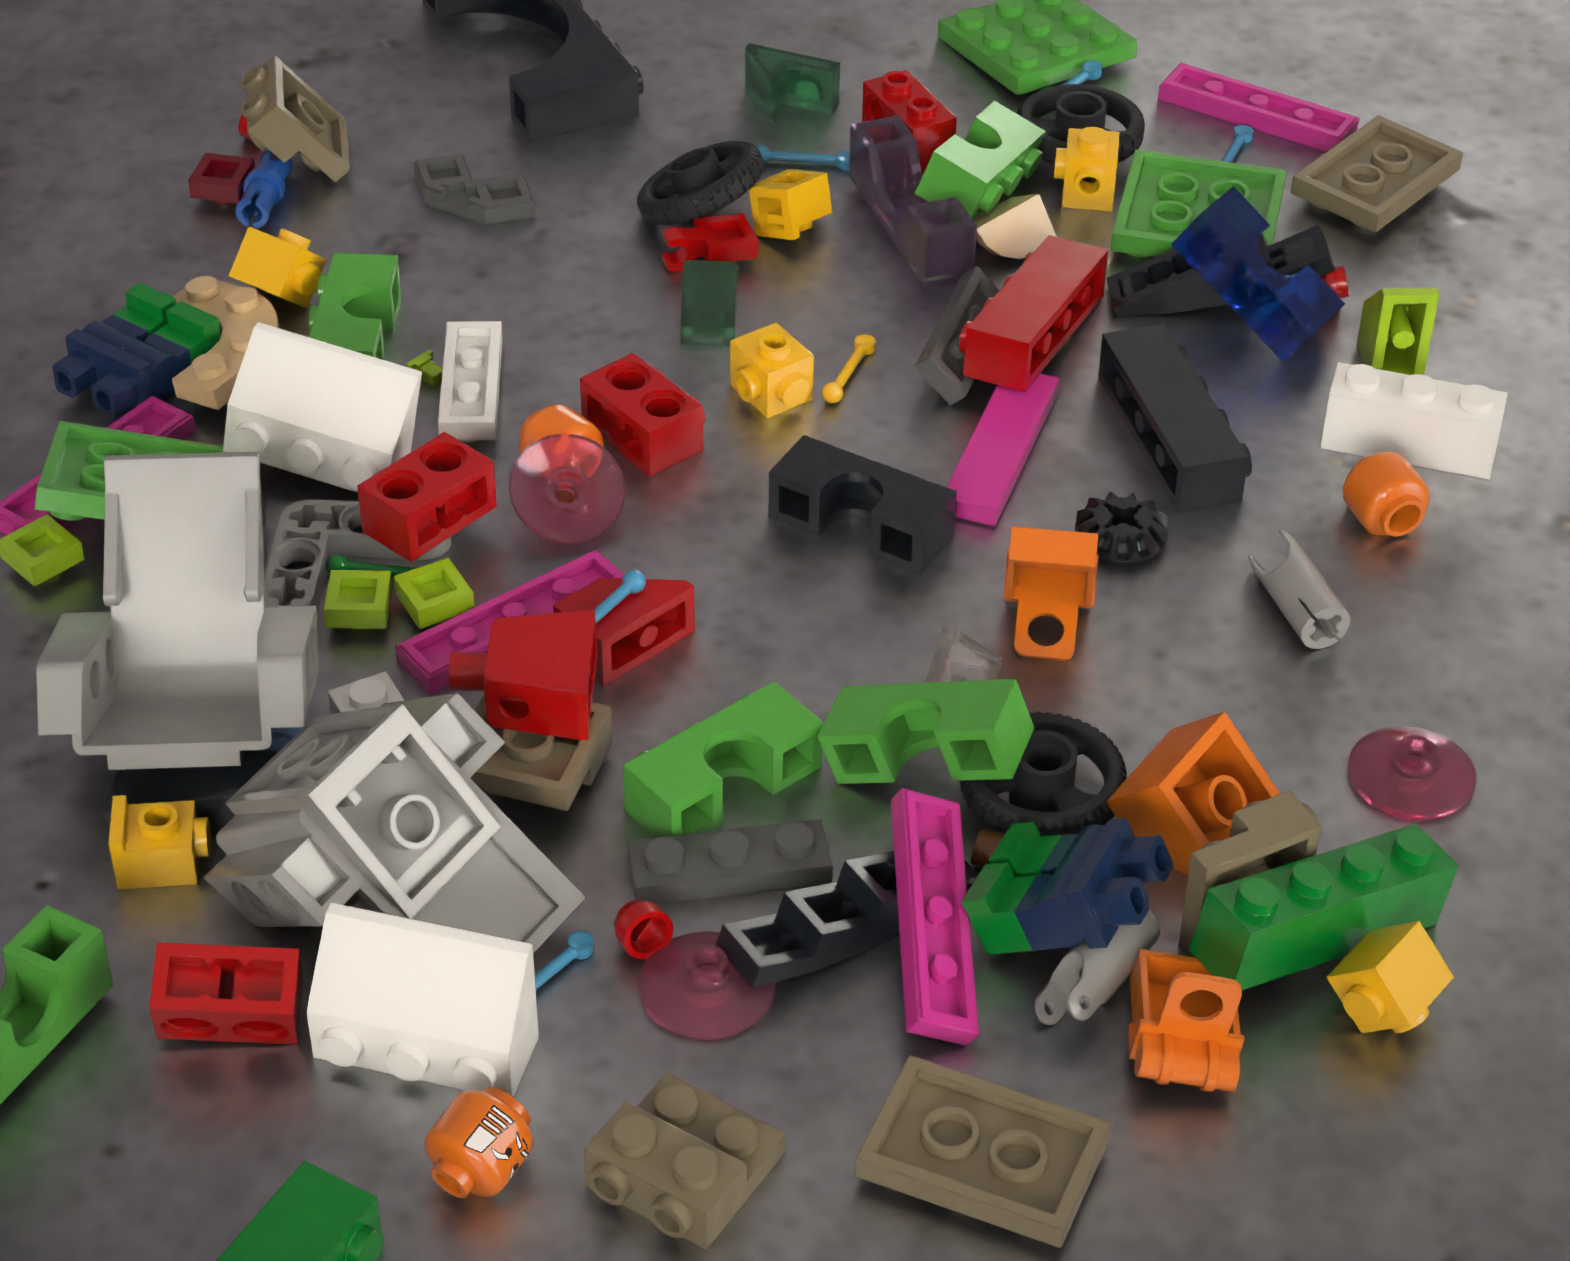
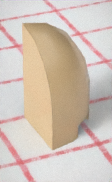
M1039 194L1011 197L996 205L991 213L986 214L984 212L968 224L971 235L984 249L993 255L1014 259L1025 258L1029 252H1034L1048 235L1057 237Z

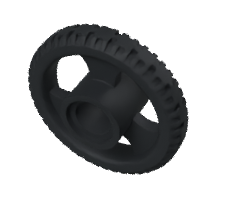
M1066 84L1046 88L1027 97L1021 103L1016 113L1046 131L1038 149L1043 152L1041 160L1054 165L1056 148H1067L1069 128L1099 127L1106 131H1111L1105 128L1106 115L1119 121L1126 129L1125 131H1115L1120 132L1117 163L1133 155L1135 149L1138 150L1144 137V117L1137 105L1117 92L1098 86ZM1056 111L1055 119H1039V117L1047 113Z
M744 141L721 142L689 151L661 168L642 186L637 195V205L640 213L647 222L658 225L685 223L687 220L713 214L740 198L756 184L764 171L763 158L759 149L754 144ZM669 195H678V197L666 199Z
M1036 711V713L1029 712L1034 725V731L1013 779L959 781L961 792L969 808L981 821H985V824L994 827L996 831H1003V834H1005L1012 823L1034 822L1041 836L1078 834L1085 826L1092 824L1105 826L1108 820L1114 817V813L1106 801L1127 779V770L1117 746L1113 744L1110 738H1107L1106 734L1099 732L1098 728L1091 727V724L1082 722L1078 718L1073 719L1072 716ZM1083 754L1098 767L1103 776L1104 785L1097 795L1085 793L1074 786L1078 755ZM1009 792L1010 803L1003 800L997 795L1000 793Z

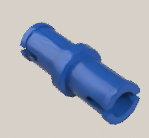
M271 151L262 153L257 168L249 172L244 181V195L235 209L236 216L243 225L248 227L253 215L256 216L253 228L262 227L267 223L272 207L279 204L286 190L284 181L292 169L291 158L284 163L278 157L276 160H272L275 154Z

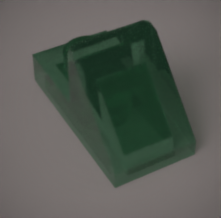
M748 43L745 47V90L770 122H775L786 105L833 114L839 106L840 62Z
M684 261L682 271L681 345L730 346V340L735 339L739 294V266L735 262Z

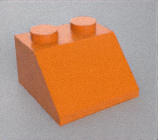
M1222 712L1172 728L1106 802L1117 819L1127 818L1135 837L1161 836L1173 861V869L1188 876L1192 852L1201 849L1210 842L1230 838L1234 812L1243 809L1252 802L1264 801L1277 796L1280 792L1227 714Z

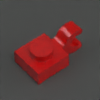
M743 213L693 219V228L670 227L663 230V238L668 247L681 246L675 252L662 254L661 259L666 269L671 272H679L689 268L697 258L702 256L708 265H730L737 261L758 258L759 240Z

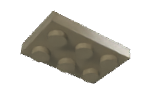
M1378 115L1296 173L1292 178L1290 193L1310 202L1319 209L1328 210L1352 221L1360 228L1369 229L1376 233L1460 170L1463 152Z
M909 1055L856 1157L855 1177L1062 1248L1109 1142L1111 1122Z

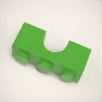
M994 101L974 118L965 140L954 134L933 152L915 194L968 225L982 211L986 214L991 213L1002 194L1006 196L1011 195L1022 176L1028 179L1034 173L1043 157V152L1038 149V146L1046 131Z
M333 253L328 274H320L319 305H312L310 308L309 338L385 360L382 330H394L402 299L398 255Z
M1016 678L842 686L817 737L837 784L894 783L901 768L910 758L920 752L934 748H940L953 781L1013 779L1034 731V725Z
M773 681L749 695L740 697L733 704L708 718L693 723L681 733L650 750L639 753L634 759L623 764L624 810L654 838L712 831L723 825L724 778H748L756 781L769 793L775 795L822 767V747L817 735L823 725V721Z
M48 905L1 950L5 963V979L0 991V1104L113 987L102 930Z

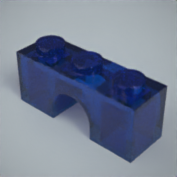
M1233 186L1198 215L1171 245L1274 354L1284 362L1342 308L1345 303L1309 265L1298 274L1288 276L1274 271L1264 262L1258 250V238L1270 224Z

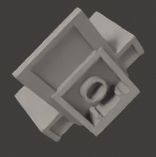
M259 451L106 456L104 459L103 601L105 606H111V612L62 613L36 667L38 735L71 734L73 749L77 754L83 756L107 755L108 770L241 766L245 750H264L270 747L272 744L271 728L305 726L319 671L316 606L266 607Z
M458 693L383 703L377 708L315 716L225 802L235 815L216 836V842L225 852L226 856L203 877L249 922L258 927L323 926L325 914L330 903L344 905L357 892L361 898L354 904L355 908L533 944V953L586 898L470 779L505 742Z

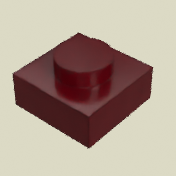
M205 152L188 179L190 198L212 200L219 204L238 203L244 195V181L248 173L255 169L254 158Z

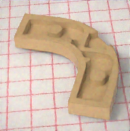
M201 275L190 280L185 285V288L172 297L176 298L177 303L183 301L218 317L221 337L206 354L195 358L190 366L173 377L172 383L177 398L219 410L229 401L255 325L260 322L273 327H280L274 307L265 297L257 293L256 289L217 280L212 276Z

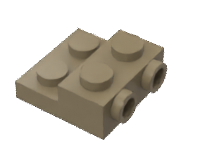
M275 55L262 67L255 65L245 73L239 83V88L246 93L247 98L241 105L240 113L247 119V132L250 139L260 150L266 153L271 151L284 163L299 151L303 161L316 172L322 170L334 182L350 171L346 119Z
M483 694L474 711L487 723L485 695ZM592 703L589 740H577L494 728L487 723L505 743L470 779L483 792L568 811L581 784L592 785L612 745L611 706Z
M1290 790L1264 801L1252 802L1243 809L1234 812L1230 838L1210 842L1201 849L1191 853L1178 944L1186 956L1195 957L1189 951L1209 888L1316 855L1321 834V824L1314 811L1307 804L1301 803Z
M667 1072L638 1106L625 1101L584 1148L586 1186L592 1188L605 1202L612 1205H623L651 1220L658 1229L668 1236L674 1238L683 1237L707 1250L785 1154L786 1133Z

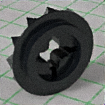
M1109 492L1105 500L1089 498L1085 509L1077 511L1075 532L1098 534V557L1116 562L1141 561L1156 555L1166 545L1168 540V515L1157 511L1155 501H1137L1134 492L1127 498L1118 497L1113 492Z

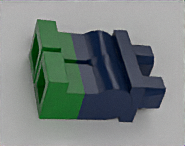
M139 282L125 292L126 305L102 322L93 321L86 325L82 331L76 329L65 336L68 355L52 366L55 387L58 392L71 398L85 389L90 390L93 403L98 410L113 418L127 408L130 410L134 409L152 395L161 400L168 399L175 394L172 378L190 366L195 358L206 354L220 340L218 317L183 301L177 303L176 298Z
M1127 818L1110 819L1105 826L1097 824L1085 826L1078 834L1041 836L1034 822L1012 823L990 856L989 861L991 864H985L961 902L987 955L1067 948L1079 945L1084 939L1089 949L1107 948L1119 926L1140 925L1149 911V896L1144 884L1165 882L1173 869V861L1161 836L1135 837Z

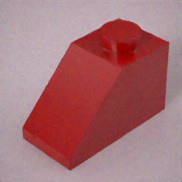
M598 578L554 604L553 613L594 610L622 585V578ZM646 579L645 587L641 592L636 594L630 593L597 622L595 681L604 687L695 632L694 585L687 580Z

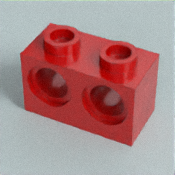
M908 70L891 71L882 77L864 81L862 134L910 182L921 179L933 152L954 134L956 135L957 117Z
M631 353L580 378L581 415L601 431L605 442L649 477L704 450L703 424L705 422L703 405L694 396L687 394L666 378L660 370L650 366L635 353Z
M446 432L441 433L357 485L362 532L409 562L416 560L497 507L494 461Z
M157 942L149 1005L157 1039L298 1045L304 980L300 949Z

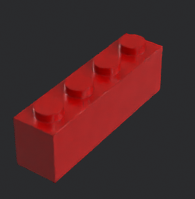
M1048 235L1034 252L1027 254L1023 265L1015 274L1007 276L999 292L993 298L989 297L986 300L982 311L975 319L965 323L959 339V351L965 354L963 376L1025 392L1104 297L1108 249Z

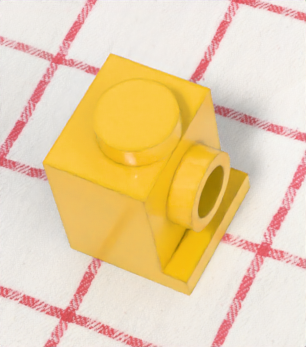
M787 169L756 182L749 190L754 233L756 236L795 240L800 238V231L813 227L812 221L832 213L827 172Z
M126 795L113 796L108 844L117 889L198 884L199 858L210 857L211 830L208 817H197L195 800L128 804Z

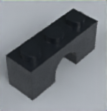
M803 435L769 471L768 517L817 536L829 524L842 518L868 520L871 522L869 556L916 574L922 575L954 537L957 491L812 437Z

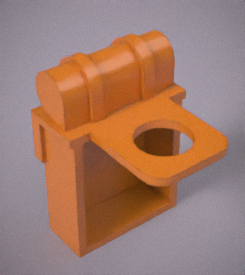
M1012 526L1010 547L1007 548L1003 600L1018 602L1014 650L1020 657L1067 661L1074 655L1078 608H1094L1099 556L1097 555V533ZM1047 615L1060 621L1064 633L1058 643L1052 646H1042L1032 641L1028 634V627L1035 618Z
M1139 948L1130 976L1132 1023L1130 1022L1128 1027L1129 1059L1135 1060V1076L1154 1079L1156 1084L1168 1085L1169 1082L1197 1086L1200 1087L1201 1091L1213 1092L1215 1089L1234 1092L1240 1074L1239 1054L1245 1040L1244 1035L1240 1033L1238 1005L1242 997L1240 983L1233 979L1213 976L1195 957Z

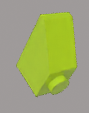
M1437 287L1383 288L1364 301L1356 344L1362 364L1370 365L1380 370L1407 375L1425 374L1440 295Z

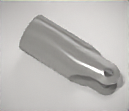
M1280 529L1279 533L1289 547L1286 560L1268 574L1261 564L1250 555L1248 559L1251 567L1303 644L1311 649L1329 647L1336 643L1338 639L1330 630L1326 621L1334 633L1341 639L1350 626L1351 616L1298 541L1291 534Z
M1149 910L1140 925L1119 926L1107 948L1089 949L1085 939L1079 945L1073 946L1052 973L1049 983L1035 1000V1013L1038 1019L1045 1025H1054L1067 1010L1079 1021L1089 1019L1102 1003H1106L1111 999L1132 973L1139 948L1150 950L1160 936V925L1155 915ZM1045 1003L1049 1007V1014L1045 1011ZM1081 1003H1085L1083 1009L1080 1006Z

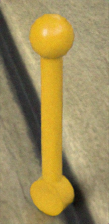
M861 334L855 337L854 352L833 382L827 383L822 389V398L826 402L835 404L842 399V388L864 355H870L875 352L876 339L873 336Z

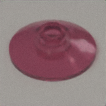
M555 434L533 442L519 455L511 471L509 495L517 516L532 532L553 542L576 544L595 539L610 529L622 511L626 486L618 462L602 445L580 435ZM560 490H567L574 495L575 501L572 503L561 502L556 499L555 493Z
M1395 726L1371 732L1355 744L1348 760V777L1356 793L1375 809L1401 819L1429 821L1448 817L1460 811L1468 804L1476 786V770L1467 753L1447 737L1422 728Z
M702 931L671 939L668 945L651 954L640 972L639 994L645 1011L662 1028L686 1038L714 1040L737 1035L758 1023L766 1015L773 1003L775 983L752 989L729 962L726 953L716 946L720 932Z

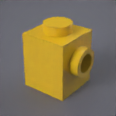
M1099 127L1068 129L1067 148H1056L1054 178L1064 179L1062 208L1113 212L1120 132L1106 131Z
M248 226L229 277L307 309L312 295L318 289L319 276L322 274L327 259L308 251L311 240L281 228L278 237H274Z
M777 322L730 340V385L736 389L744 401L750 402L766 418L813 400L814 355Z
M1414 921L1370 930L1326 978L1343 1003L1345 1011L1353 1019L1362 1034L1392 1029L1395 1033H1402L1416 1027L1428 1017L1430 1011L1427 1007L1454 976L1420 921Z

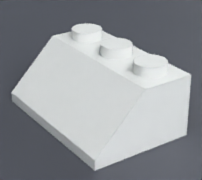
M258 322L253 328L227 404L223 451H259L260 463L358 493L357 485L411 453L422 372Z
M1338 362L1328 399L1321 449L1364 457L1378 452L1393 451L1403 455L1413 466L1490 480L1508 392L1491 390L1476 384L1463 385L1435 380L1421 374L1407 375L1385 371L1366 364L1352 365Z
M330 903L325 914L306 1011L313 1058L327 1060L338 1066L360 1067L392 1074L407 1081L420 1080L461 1089L462 1091L473 1089L483 1091L485 1087H494L514 1097L539 1038L533 944Z

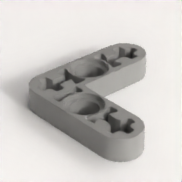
M310 499L291 503L280 514L264 574L266 607L286 606L288 601L287 593L295 594L296 599H293L290 605L287 606H316L318 614L328 572L326 562L334 554H341L351 558H405L365 533L353 532L354 529L362 527L359 501ZM451 537L416 560H429L442 556L449 550L452 544ZM294 562H309L312 564L307 568L299 570L284 568L286 565Z

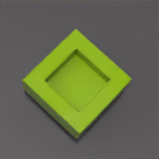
M48 514L0 538L1 559L34 587L85 560L81 541Z
M449 558L394 576L395 594L419 629L444 622L475 607L474 592Z
M331 570L323 609L325 627L386 629L393 590L391 571Z

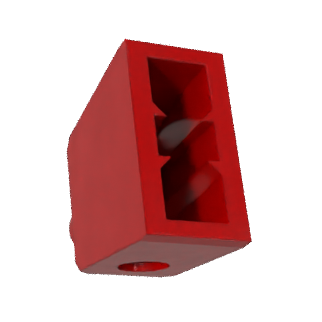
M595 610L497 618L491 623L487 653L451 652L449 659L450 691H484L486 721L494 728L577 740H589L597 664Z

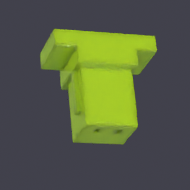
M430 349L406 363V367L421 371V380L431 387L436 386L442 381L443 368L433 362V351Z

